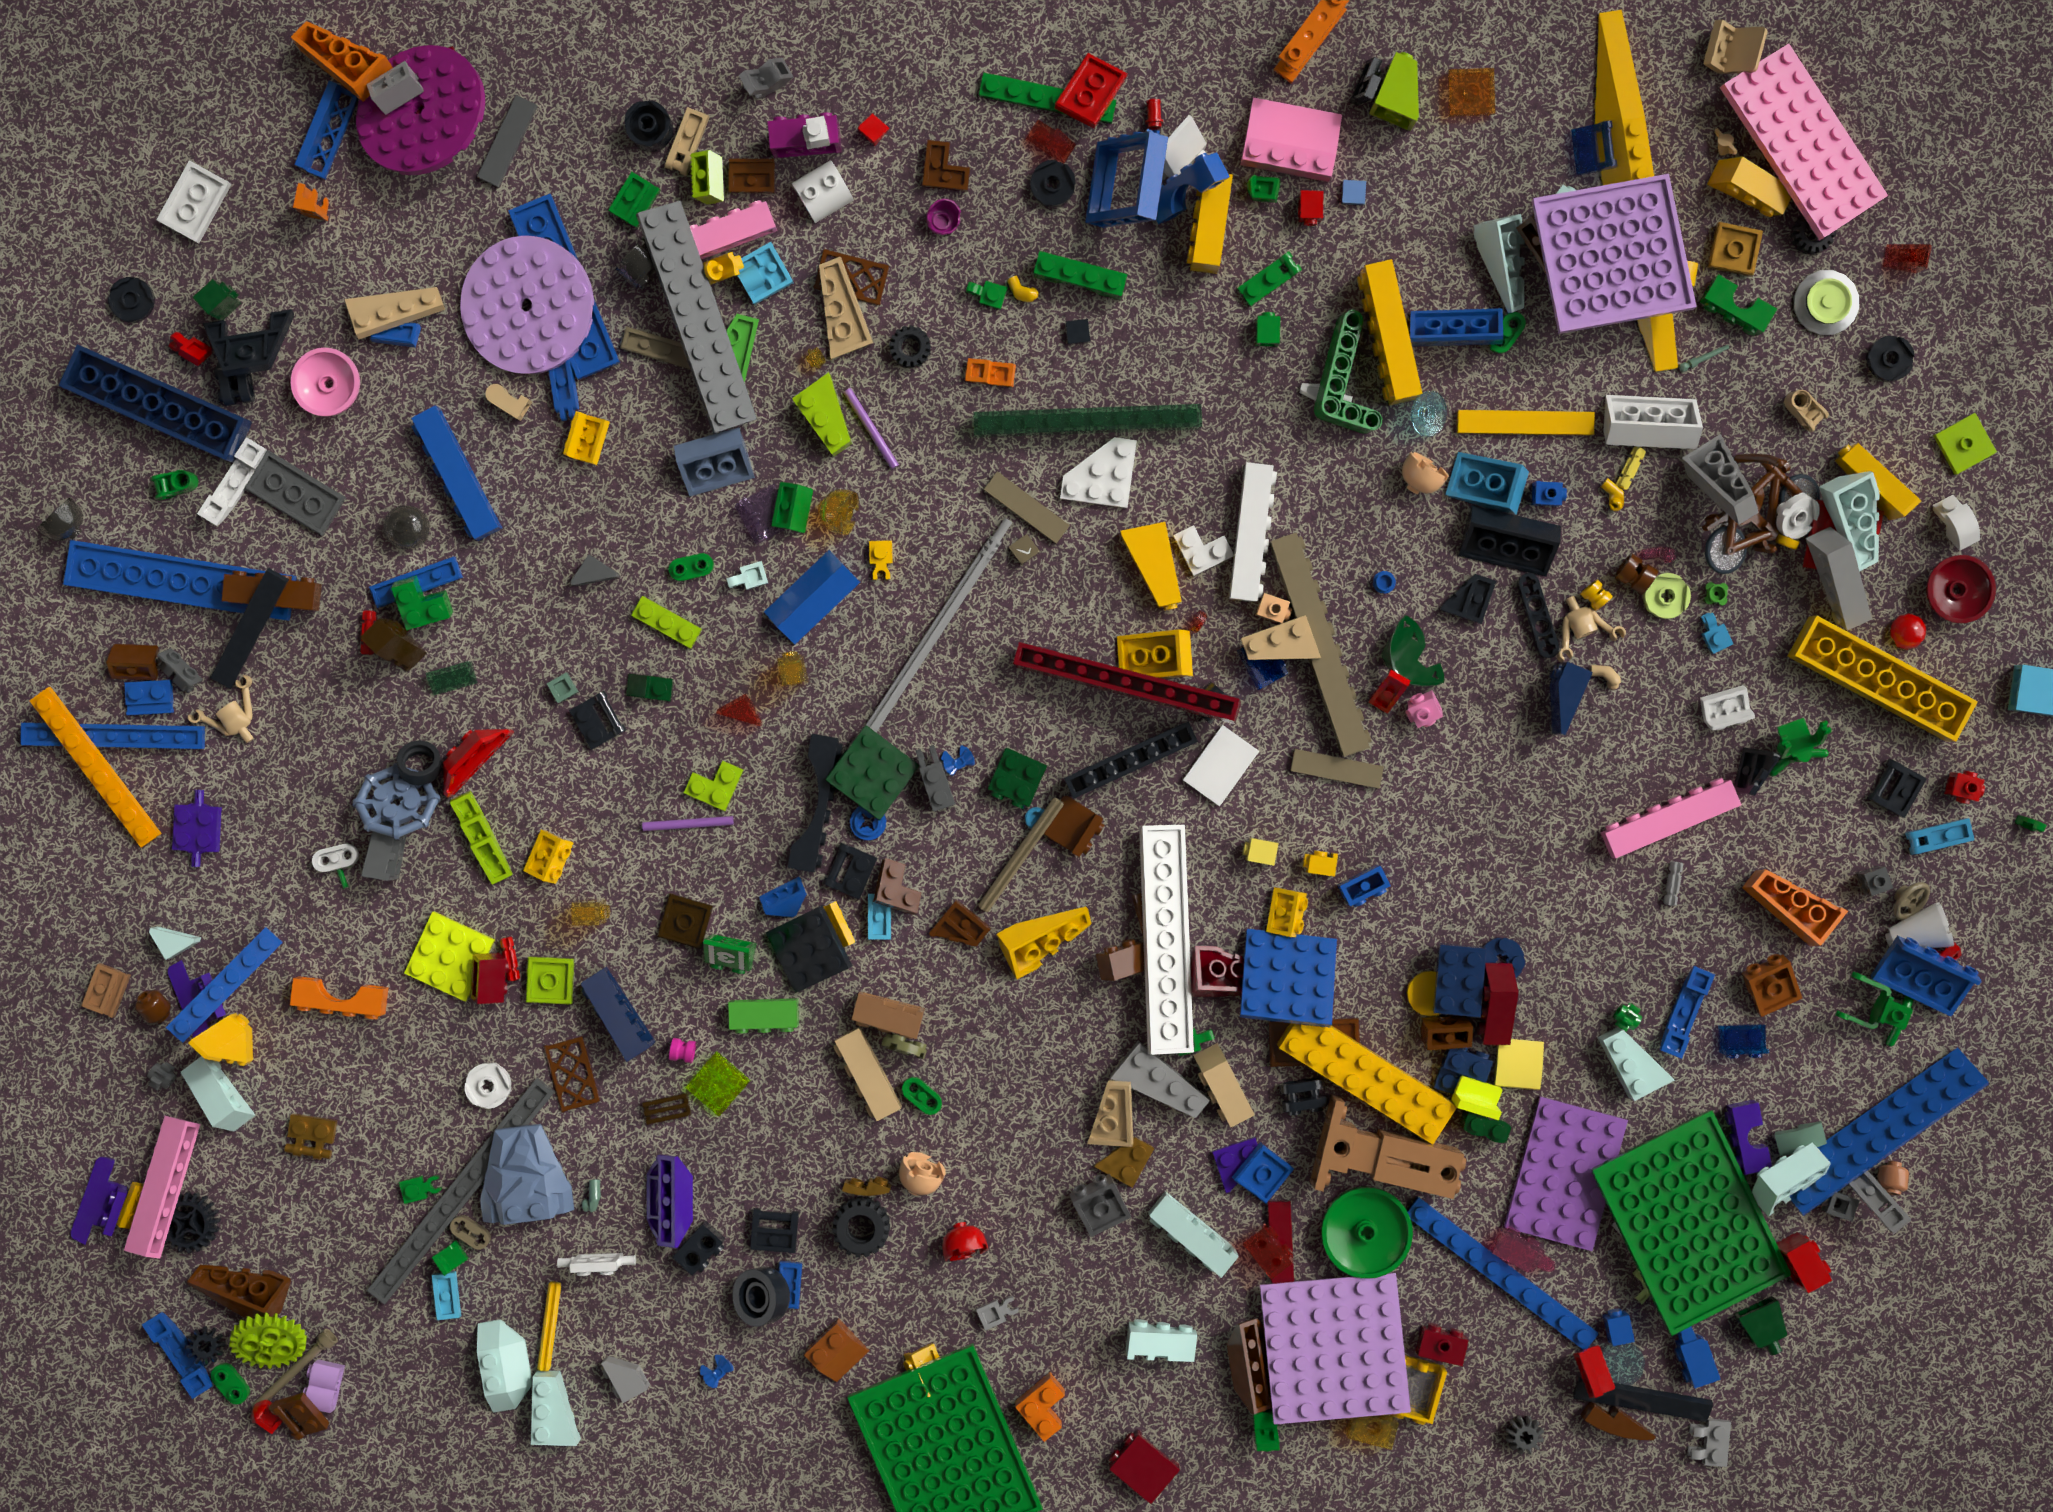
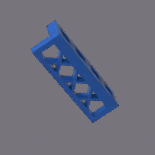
M328 81L294 165L303 171L326 180L359 98L349 90L340 87L337 83ZM341 93L352 97L350 105L343 109L338 104ZM340 115L342 119L341 127L332 130L329 124L331 118ZM331 136L334 142L332 148L323 151L321 146L322 138ZM323 157L325 162L322 173L311 168L314 160Z

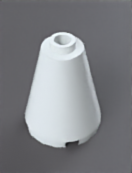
M1939 902L1888 928L1889 933L1885 934L1889 947L1897 935L1905 939L1910 937L1923 948L1927 946L1931 948L1954 946L1952 933H1949L1946 915Z

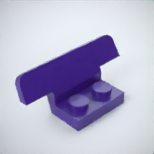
M182 960L169 966L167 971L182 1010L212 981L210 973L190 980ZM222 1004L192 1033L193 1038L209 1028L207 1022L226 1015Z
M99 1157L95 1161L71 1230V1237L86 1245L92 1225L103 1227L104 1235L112 1236L127 1195V1186L109 1180L115 1159Z

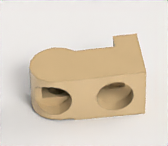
M492 384L486 390V398L489 402L520 421L532 404V401L522 395L518 400L515 399L499 384Z

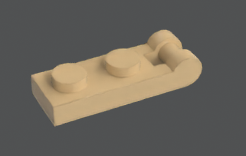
M687 107L666 160L665 168L669 170L676 169L680 171V174L688 175L691 168L690 164L692 163L690 155L698 149L710 118L709 115ZM678 154L685 156L683 162L676 160Z

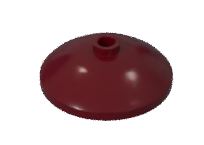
M1956 555L1942 560L1933 568L1927 580L1926 594L1931 608L1938 616L1953 623H1969L1981 618L1991 608L1996 595V583L1991 570L1984 562L1972 556ZM1954 586H1957L1959 589L1957 594L1953 593L1952 589Z

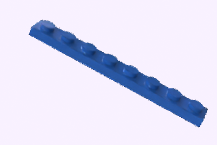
M21 723V745L63 746L46 723ZM79 724L96 747L205 749V726Z

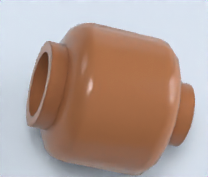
M1888 1161L1887 1165L1879 1167L1877 1181L1889 1195L1900 1196L1901 1192H1905L1908 1189L1909 1171L1902 1167L1900 1162Z

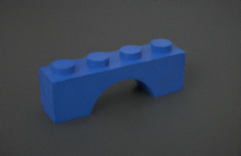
M1217 152L1210 155L1203 153L1194 159L1195 163L1193 165L1191 163L1180 169L1181 174L1168 178L1165 186L1161 185L1156 217L1158 224L1174 219L1187 209L1185 197L1189 185L1202 193L1216 188L1230 177Z

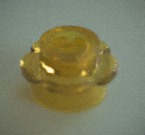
M818 347L812 350L808 349V355H806L807 362L812 368L820 369L821 365L826 363L823 353Z

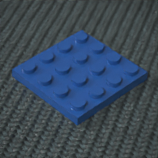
M1247 929L1240 1017L1331 1028L1337 939L1299 934L1296 937H1288L1264 930Z

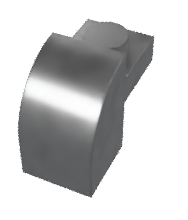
M783 58L769 59L760 68L744 70L739 75L744 89L749 95H755L757 99L769 95L794 78Z

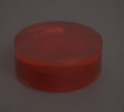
M1199 610L1188 629L1198 633L1207 619V614Z

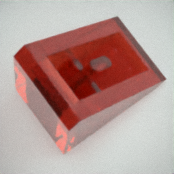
M1887 244L1883 267L1919 273L1928 268L1932 245Z
M744 694L718 708L716 714L754 725H763V720L748 694Z

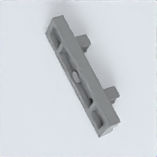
M1866 1171L1848 1184L1892 1235L1911 1222V1218L1869 1171ZM1887 1204V1207L1883 1211H1879L1881 1207Z

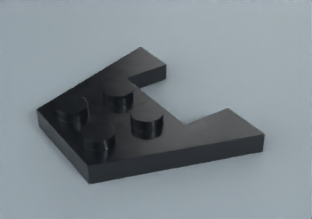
M292 309L271 312L269 330L228 336V325L224 320L203 323L225 377L271 370L293 321L294 312Z

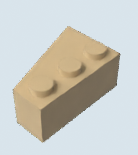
M1218 1043L1193 1055L1202 1071L1198 1075L1203 1085L1208 1084L1211 1089L1207 1092L1213 1104L1218 1102L1220 1106L1217 1112L1222 1122L1227 1120L1230 1127H1233L1255 1115Z

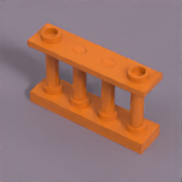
M1320 0L1278 58L1281 60L1274 68V71L1292 84L1347 10L1345 6L1350 0Z

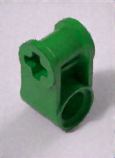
M177 470L150 477L151 482H154L157 494L155 496L156 500H165L176 495L191 492L197 488L199 483L198 477L194 473L185 470ZM187 476L188 482L183 486L182 478Z

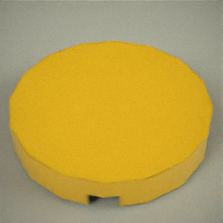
M1424 971L1417 974L1409 982L1406 992L1408 1002L1412 1008L1425 1016L1441 1014L1433 1012L1436 972Z

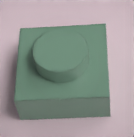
M567 672L547 683L557 703H561L579 693Z

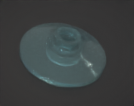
M1425 391L1413 403L1411 422L1418 434L1427 437L1436 435L1445 424L1447 406L1444 398L1439 393Z

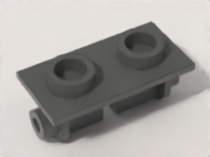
M172 648L157 654V666L168 677L175 673L176 676L172 681L183 692L190 693L195 688L193 685L203 681L197 674V671L190 667L181 658L180 654Z

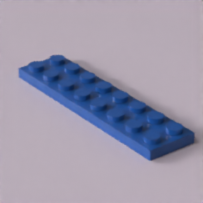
M551 194L508 210L518 236H535L550 240L565 248L578 260ZM595 299L591 318L593 321L588 336L584 338L577 353L570 358L578 380L621 363Z

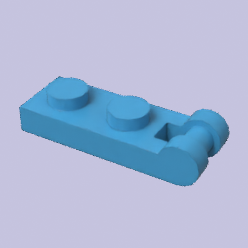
M1969 818L1905 832L1906 839H1909L1911 846L1909 848L1910 855L1975 840ZM1924 836L1926 844L1920 845L1918 838Z

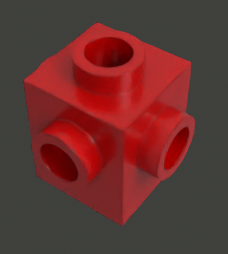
M1964 770L1963 774L1950 772L1944 794L1956 797V802L1969 805L1970 801L1979 802L1985 791V786L1983 785L1985 780L1977 778L1978 774Z

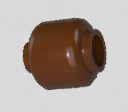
M158 990L142 992L138 996L135 1010L147 1023L151 1024L161 1023L166 1020L171 1009L170 1002Z

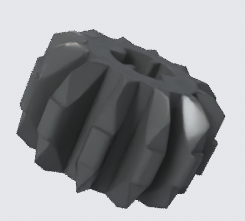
M1518 1415V1422L1515 1423L1513 1420H1510L1509 1423L1512 1425V1428H1505L1506 1433L1509 1434L1505 1437L1507 1443H1510L1509 1447L1512 1450L1517 1449L1520 1455L1524 1453L1525 1449L1531 1455V1448L1534 1447L1536 1450H1539L1540 1447L1537 1445V1442H1544L1543 1437L1540 1436L1544 1433L1542 1427H1539L1540 1423L1537 1420L1532 1421L1529 1415L1525 1417L1524 1421ZM1526 1431L1528 1433L1526 1434L1527 1438L1523 1439L1521 1437L1523 1436L1522 1433Z

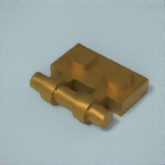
M291 1114L287 1137L296 1138L295 1144L287 1143L285 1152L293 1153V1156L299 1157L302 1155L313 1156V1159L318 1160L322 1158L331 1159L332 1150L324 1149L325 1143H334L337 1120ZM305 1140L316 1141L315 1148L304 1146Z

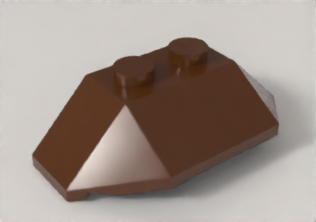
M1253 1318L1236 1324L1226 1345L1234 1390L1250 1413L1257 1414L1271 1409L1272 1403L1264 1325L1257 1318Z

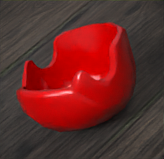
M1909 613L1899 615L1892 622L1890 636L1895 641L1896 646L1904 650L1917 648L1926 635V626L1919 616Z

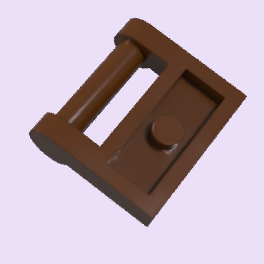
M304 1392L276 1400L269 1406L270 1412L282 1420L292 1432L291 1436L296 1441L302 1439L305 1435L326 1430L330 1423ZM285 1409H287L290 1412V1414L298 1421L300 1426L294 1421V1419L287 1413Z

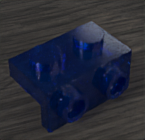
M1244 647L1237 650L1257 690L1288 675L1286 665L1282 659L1248 660Z

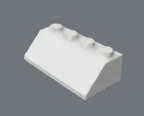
M1605 396L1604 436L1607 445L1697 449L1703 426L1696 399Z

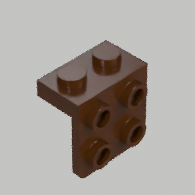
M1064 796L1061 799L1064 804L1044 834L1080 857L1081 854L1086 855L1093 845L1090 842L1093 835L1098 836L1104 828L1105 824L1102 823L1104 818L1071 797Z

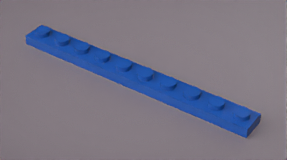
M1417 1196L1407 1209L1413 1222L1583 1350L1587 1349L1599 1334L1595 1329Z

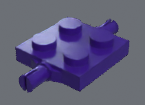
M194 790V803L174 805L172 850H184L192 853L191 867H201V853L220 852L222 807L204 804V790Z

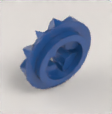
M859 806L854 810L850 819L853 833L863 840L878 838L886 828L887 820L885 814L881 820L874 819L875 821L872 822L874 831L869 826L860 828L863 825L862 823L865 822L863 813L868 818L874 816Z

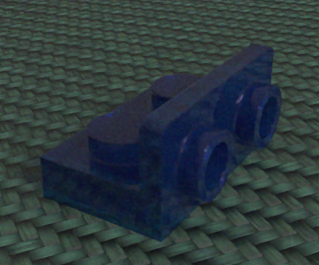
M1765 1024L1718 1025L1719 1052L1726 1055V1058H1740V1054H1748L1750 1058H1762L1763 1054H1769V1048H1766Z

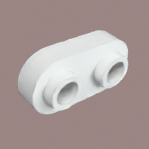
M341 844L321 849L313 855L312 864L320 872H330L350 867L358 861L359 852L351 844ZM347 851L351 853V857L348 860L344 857ZM324 857L329 858V863L327 865L323 864Z

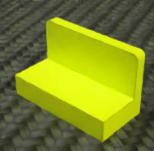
M1460 1076L1451 1100L1459 1109L1499 1120L1502 1112L1497 1107V1103L1503 1090L1501 1087Z

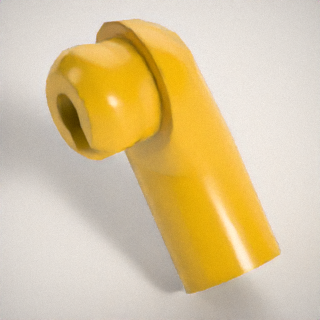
M1017 276L1007 280L1017 300L1033 302L1038 298L1037 289L1023 287Z
M1607 478L1600 487L1609 493L1610 509L1612 511H1619L1624 506V491Z

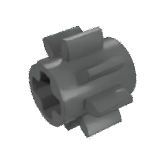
M168 1062L162 1063V1065L156 1063L147 1074V1077L150 1079L148 1085L157 1091L161 1090L162 1087L167 1090L177 1077L173 1072L175 1067Z

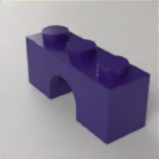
M1748 1100L1726 1105L1725 1120L1727 1125L1731 1126L1732 1134H1729L1731 1146L1735 1147L1737 1155L1735 1158L1742 1173L1747 1175L1760 1172L1765 1167L1770 1169L1772 1164L1768 1147L1764 1144L1750 1145L1748 1142L1749 1131L1755 1126L1763 1125L1759 1102Z

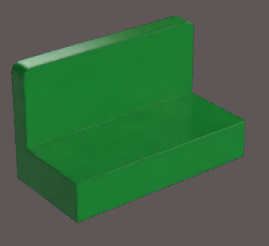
M780 482L772 527L805 533L813 489L799 484Z

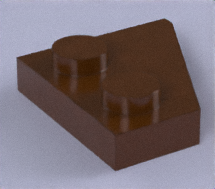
M956 899L929 932V935L947 938L954 942H964L967 945L977 947L991 930V927Z

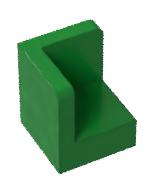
M457 1240L432 1257L444 1276L469 1259Z

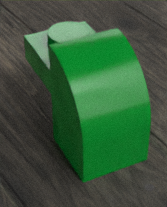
M1272 1408L1253 1414L1256 1450L1265 1452L1280 1450L1277 1424L1273 1423Z

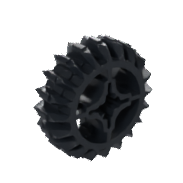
M190 1191L185 1192L184 1196L182 1193L179 1194L165 1243L172 1242L170 1249L178 1246V1253H182L185 1249L187 1253H192L194 1249L199 1252L203 1249V1246L208 1247L210 1245V1240L216 1239L217 1236L214 1233L218 1232L220 1228L214 1224L219 1223L221 1219L214 1218V1215L219 1213V1210L215 1209L212 1211L211 1207L214 1206L215 1202L207 1204L208 1196H203L200 1199L199 1192L194 1193L192 1196ZM182 1205L194 1207L189 1213L177 1210ZM200 1214H202L205 1224L201 1222ZM191 1217V1219H190L191 1221L189 1222V1224H190L191 1226H189L188 1228H186V1227L188 1226V1225H187V1224H188V1220H187V1219ZM173 1221H174V1222L177 1224V1226H178L177 1231L175 1230ZM191 1232L194 1235L196 1233L199 1234L200 1238L191 1240L184 1238V1236Z

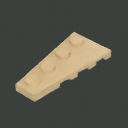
M437 287L345 299L358 340L445 310Z

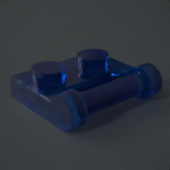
M1603 121L1598 124L1571 129L1576 175H1585L1618 167L1617 159H1614L1612 121ZM1598 132H1602L1605 161L1601 163L1596 134Z

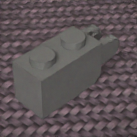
M931 745L929 746V751L933 757L934 764L926 766L925 757L921 749L916 750V754L921 766L919 769L934 812L953 806L956 803L942 761H939L935 746Z

